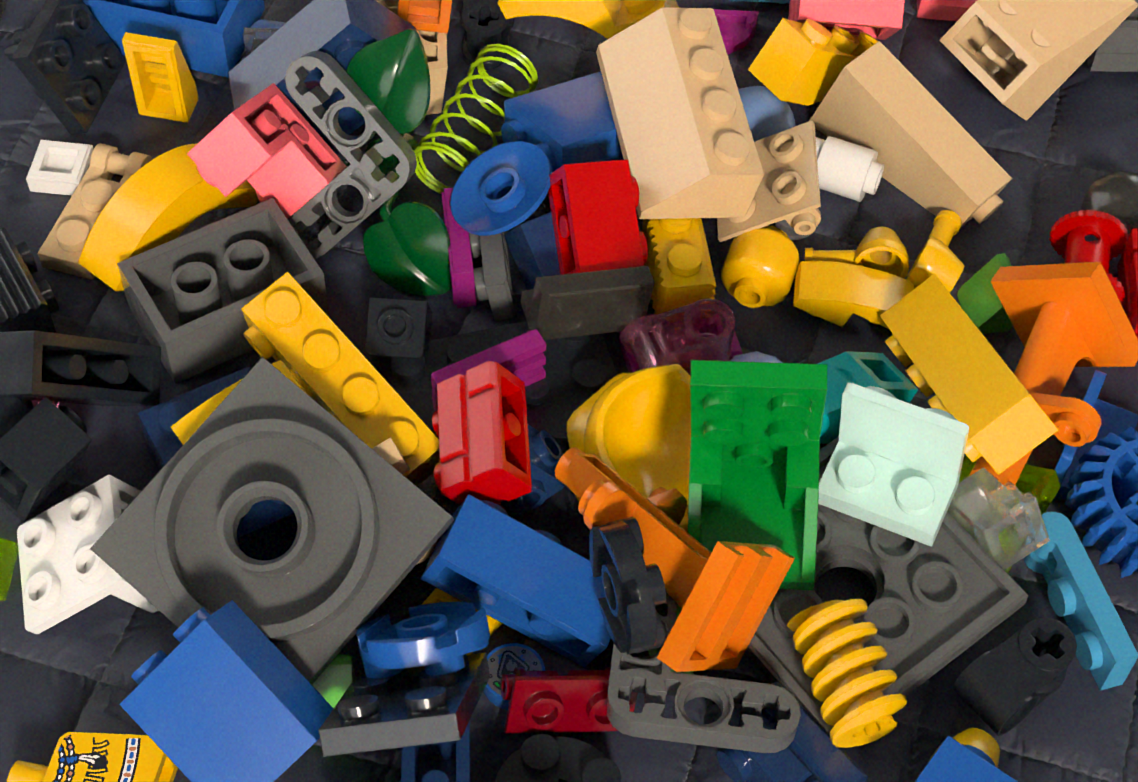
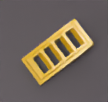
M125 32L122 43L138 113L140 115L188 123L199 97L196 83L178 42Z

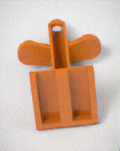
M1101 262L1000 267L990 282L1025 347L1014 374L1058 428V431L1053 435L1061 442L1069 446L1080 447L1085 443L1095 440L1101 427V418L1098 412L1083 400L1060 396L1074 367H1134L1138 361V338ZM1032 450L999 475L981 456L969 475L972 484L978 490L989 495H999L1005 487L1014 488Z
M576 447L567 450L556 465L555 477L579 498L578 510L584 516L585 525L591 530L593 527L606 525L611 521L635 517L642 533L644 544L642 556L645 565L653 563L658 565L666 592L682 608L656 658L676 672L737 668L795 557L776 545L717 541L711 552L679 526L687 509V499L676 488L666 490L663 487H659L646 498L596 455L586 454Z

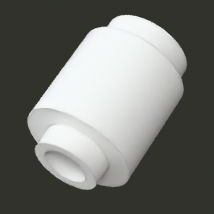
M828 136L826 140L816 137L819 189L859 202L862 201L866 193L872 195L876 193L884 171V164L877 162L878 151L832 136Z

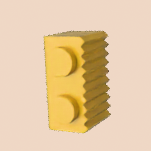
M643 219L642 232L646 237L648 245V257L644 265L648 275L647 282L650 283L649 291H651V300H653L652 308L655 309L654 317L657 318L656 323L712 313L714 308L713 302L715 301L713 295L716 294L714 289L716 288V282L702 219Z

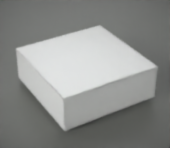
M40 140L26 178L29 190L32 192L72 196L90 166V159L94 150L93 145Z

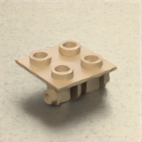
M811 120L754 142L764 176L745 217L717 218L718 240L720 242L784 219L799 235H809L816 230V226L821 221V213L818 207H821L815 123Z

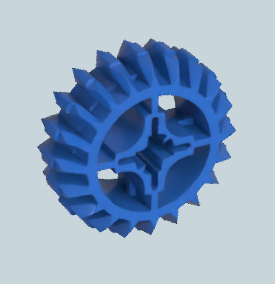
M1130 426L1118 435L1110 432L1107 436L1102 437L1092 448L1089 447L1078 460L1079 464L1070 474V480L1067 484L1071 490L1068 492L1065 505L1075 510L1071 516L1073 527L1086 531L1082 541L1083 547L1095 546L1101 552L1099 565L1108 563L1111 560L1118 564L1120 579L1130 576L1134 571L1138 574V432Z

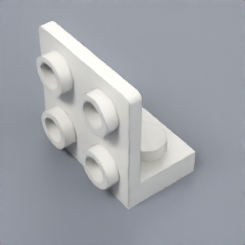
M108 474L19 526L17 529L24 621L27 631L40 634L110 594L152 614L159 611L90 549L141 493L140 490Z

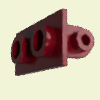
M515 667L513 674H503L501 678V696L503 700H510L504 728L505 732L618 731L612 726L607 717L606 705L611 667H607L605 670H569L568 676H559L557 670L526 671L524 667ZM631 692L629 699V711L634 712L638 692Z

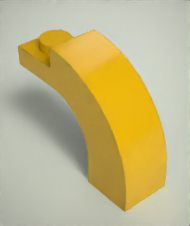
M198 143L169 150L135 172L112 196L93 225L78 263L114 291H124L117 263L178 238L189 224L209 211L256 205L258 201L256 190L246 180L225 197L217 187L210 185L201 177L196 163L187 155Z

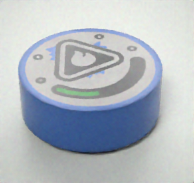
M509 643L495 648L487 655L490 678L484 693L491 703L499 708L508 710L510 700H503L501 696L502 675L513 674L515 667H524L526 671H545L542 658L535 650L523 644Z

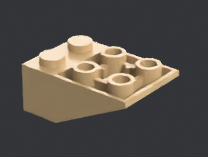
M977 0L939 41L1004 106L1027 121L1138 7V3L1134 0Z

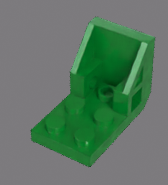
M691 360V447L688 533L711 552L717 541L776 545L795 557L779 589L813 590L815 583L819 499V449L827 395L828 364Z

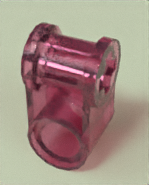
M701 299L686 306L660 314L646 315L634 320L621 332L620 340L624 350L633 354L640 370L656 366L679 364L691 376V360L730 361L735 329L734 312L727 304L720 300ZM701 335H712L714 337H704Z

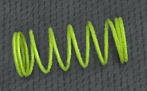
M490 44L481 49L476 61L469 68L468 77L458 83L455 95L446 101L443 114L433 120L430 134L423 137L419 145L413 150L417 161L415 173L430 189L441 194L444 192V188L451 187L444 185L429 172L423 162V150H436L447 164L461 172L469 165L467 159L457 150L446 144L436 142L435 137H452L458 144L476 153L478 156L485 152L478 150L467 139L456 135L448 123L449 117L465 118L477 130L490 135L493 141L492 148L498 145L496 136H502L501 131L492 132L479 119L469 116L464 112L460 99L466 97L476 98L484 108L491 113L503 117L505 121V113L501 107L493 101L478 95L472 80L483 79L492 90L510 98L534 92L538 84L536 69L532 62L515 48L503 44ZM493 51L507 53L518 59L527 68L530 76L515 62L501 57H484V55ZM490 60L502 61L515 67L526 77L529 88L525 91H514L505 82L489 76L484 69L483 62ZM475 67H477V71L480 75L472 76ZM468 82L473 94H460L462 87ZM456 101L461 113L447 112L450 105ZM444 119L449 133L435 132L437 124ZM444 154L453 158L462 167L450 161Z

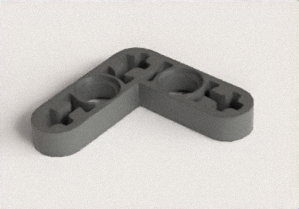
M311 51L294 60L288 67L285 76L286 88L291 97L350 163L345 170L288 220L314 259L328 252L401 189L414 175L417 166L416 155L408 142L340 64L329 54L321 51ZM318 68L324 74V77L319 82L321 87L316 86L310 90L303 82L308 77L306 70L312 71ZM340 90L344 97L330 105L326 111L321 104L330 98L329 96ZM351 107L362 114L365 119V130L362 135L351 136L342 131L338 123L339 111L342 108ZM377 132L382 139L364 154L359 147L367 143ZM393 154L400 163L395 168L396 173L390 171L385 175L378 166L383 161L382 156L387 158ZM351 185L361 192L364 201L362 210L350 212L340 206L336 195L339 186ZM326 212L333 221L318 234V238L315 237L308 241L302 234L306 229V225H312Z
M667 592L666 602L655 605V609L662 622L665 640L676 621L677 603ZM614 644L606 707L607 717L612 726L622 734L639 738L759 753H777L786 749L793 742L801 712L796 698L785 688L773 684L670 672L671 668L656 658L660 650L654 655L642 657L634 653L627 655V652L621 653ZM631 692L644 694L645 705L642 713L629 711ZM666 695L675 696L672 719L664 718ZM694 698H708L718 705L721 710V716L717 721L710 724L696 723L687 716L684 706ZM734 703L742 704L739 727L730 726ZM769 708L775 710V718L778 720L776 729L769 730L763 728V720L760 717L762 709Z

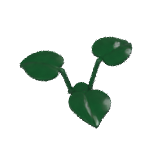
M408 29L362 48L351 59L347 68V74L408 142L411 148L415 150V147L419 144L414 137L407 133L416 129L424 120L429 108L431 89L429 66L422 41L415 29ZM382 138L372 141L368 145L365 153ZM393 154L387 158L382 156L383 161L378 166L380 171L385 175L390 171L396 173L395 168L400 163L398 158ZM347 159L342 160L347 167L350 165ZM399 189L381 205L380 215L383 221L369 227L364 234L363 245L367 262L382 281L395 289L413 295L444 294L451 290L448 252L450 237L442 218L434 209L419 202H404L396 206L392 211V207L401 190Z

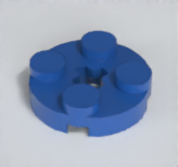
M439 602L408 608L410 618L391 625L388 613L370 620L356 632L365 674L368 678L372 679L390 677L399 674L405 668L420 666L425 667V673L428 675H444L456 672L465 667L463 655L487 647L490 638L486 610L482 607L476 612L475 604L470 602Z

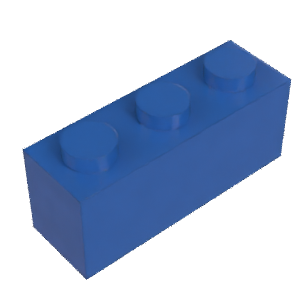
M468 494L453 513L454 521L441 535L420 579L462 602L474 603L477 610L483 607L488 616L585 668L608 647L611 639L598 600L599 598L606 597L602 576L593 578L590 560L564 547L561 541L554 535L542 530H533L509 517L507 512L496 503L478 500Z

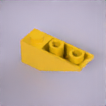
M782 18L748 70L780 101L809 106L822 101L843 68L876 44L878 40L864 32H860L858 36L852 35L847 30L836 25L831 30L826 29L811 19H806L804 23Z

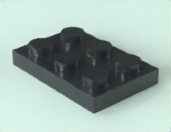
M486 652L464 654L465 667L444 675H428L425 673V667L420 666L405 668L399 674L390 677L372 679L366 676L363 667L319 729L323 757L461 740L490 678Z

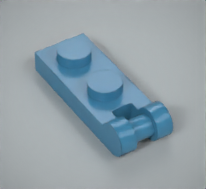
M1046 512L1036 521L1032 537L1027 542L1023 553L1024 563L1032 571L1043 574L1048 584L1050 604L1059 617H1064L1069 629L1075 636L1077 644L1076 657L1083 669L1090 670L1099 690L1123 685L1138 659V652L1072 523L1061 513Z

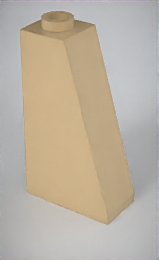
M880 41L843 68L810 121L813 120L815 123V128L827 137L832 136L878 151L877 162L884 164L882 177L935 216L942 210H950L957 213L961 218V227L972 218L981 224L1004 202L998 194L1012 178Z

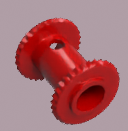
M1096 210L1075 211L1059 218L1051 227L1049 241H1051L1053 250L1057 251L1058 255H1062V258H1065L1064 264L1101 262L1123 306L1125 301L1124 287L1121 286V282L1117 281L1116 277L1109 274V260H1112L1113 257H1118V254H1121L1122 250L1126 249L1128 234L1125 225L1116 217ZM1092 234L1098 240L1086 241L1084 237Z

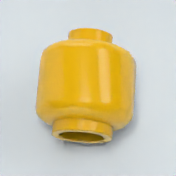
M768 225L734 237L721 270L722 284L729 294L744 306L758 308L761 306L777 305L785 300L791 289L799 265V251L787 234L774 226Z

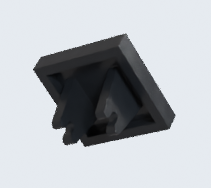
M46 0L30 28L13 35L12 38L17 45L7 47L4 50V54L17 65L34 87L33 90L37 96L46 102L71 135L87 133L123 68L126 59L83 0Z

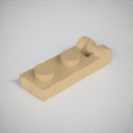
M102 143L97 144L92 152L88 170L37 253L41 266L93 280L95 275L78 263L89 233L112 196L135 172L153 160L152 157L138 152H132L128 156L119 153L117 147ZM114 174L123 176L120 183L111 181Z

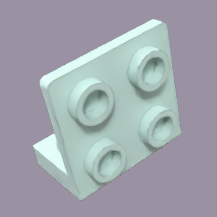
M847 383L842 394L839 441L819 482L818 504L932 547L958 487L969 426L958 421L953 415L937 408L924 409L896 399L893 394L885 389L875 386L862 387L854 383Z

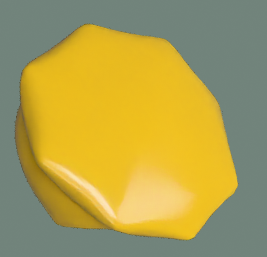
M679 364L656 366L633 373L618 374L572 413L566 424L570 449L576 447L586 454L596 455L646 498L659 487H663L666 490L676 488L687 499V509L679 526L688 532L691 376Z

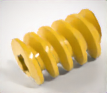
M863 599L831 600L811 606L792 617L786 625L791 631L795 632L793 635V645L800 654L804 655L802 658V668L809 677L814 678L811 682V691L816 699L824 702L821 706L820 714L828 725L834 726L830 731V740L834 746L839 748L861 746L888 735L898 724L894 721L892 715L902 709L907 703L906 697L903 694L884 696L882 692L896 682L897 676L895 671L891 669L873 670L874 666L886 658L887 651L883 646L864 648L863 644L872 639L878 630L872 622L854 623L855 620L867 612L868 606Z

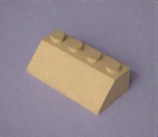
M662 7L599 44L596 54L623 159H628L630 174L636 178L639 186V204L636 208L639 219L745 217L764 173L714 9Z

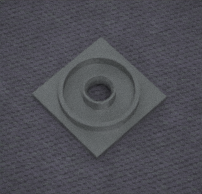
M262 357L90 549L178 628L200 608L204 607L211 615L233 600L312 685L356 635L357 630L369 620L452 524L454 519ZM278 500L289 505L295 513L298 524L295 541L290 549L278 558L266 561L252 559L242 551L238 543L237 528L240 518L244 517L252 505L257 502Z
M839 436L819 450V482L836 448ZM818 504L814 586L823 573L836 567H850L859 570L873 584L875 600L868 606L867 612L855 620L854 623H874L878 630L877 634L863 644L864 648L883 646L887 651L886 658L873 667L874 671L891 669L896 673V682L882 691L884 696L903 694L906 697L1026 603L1028 595L948 512L931 547ZM815 588L813 590L778 589L745 652L772 683L779 681L787 691L793 694L802 707L830 735V731L834 726L828 725L821 717V706L824 702L819 701L813 696L811 682L814 678L809 677L802 668V658L804 655L795 649L793 645V635L795 632L786 626L790 619L800 611L823 602L815 593Z

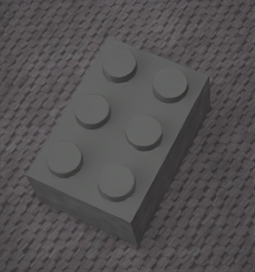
M273 198L117 263L128 306L151 345L161 347V361L175 384L253 350V347L243 335L249 327L241 308L286 272L297 281L325 314L329 316L324 273Z

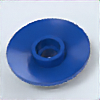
M524 141L503 143L485 151L465 168L453 188L450 206L454 219L465 231L480 236L495 235L516 227L531 216L546 197L550 188L549 175L552 173L550 160L541 148Z

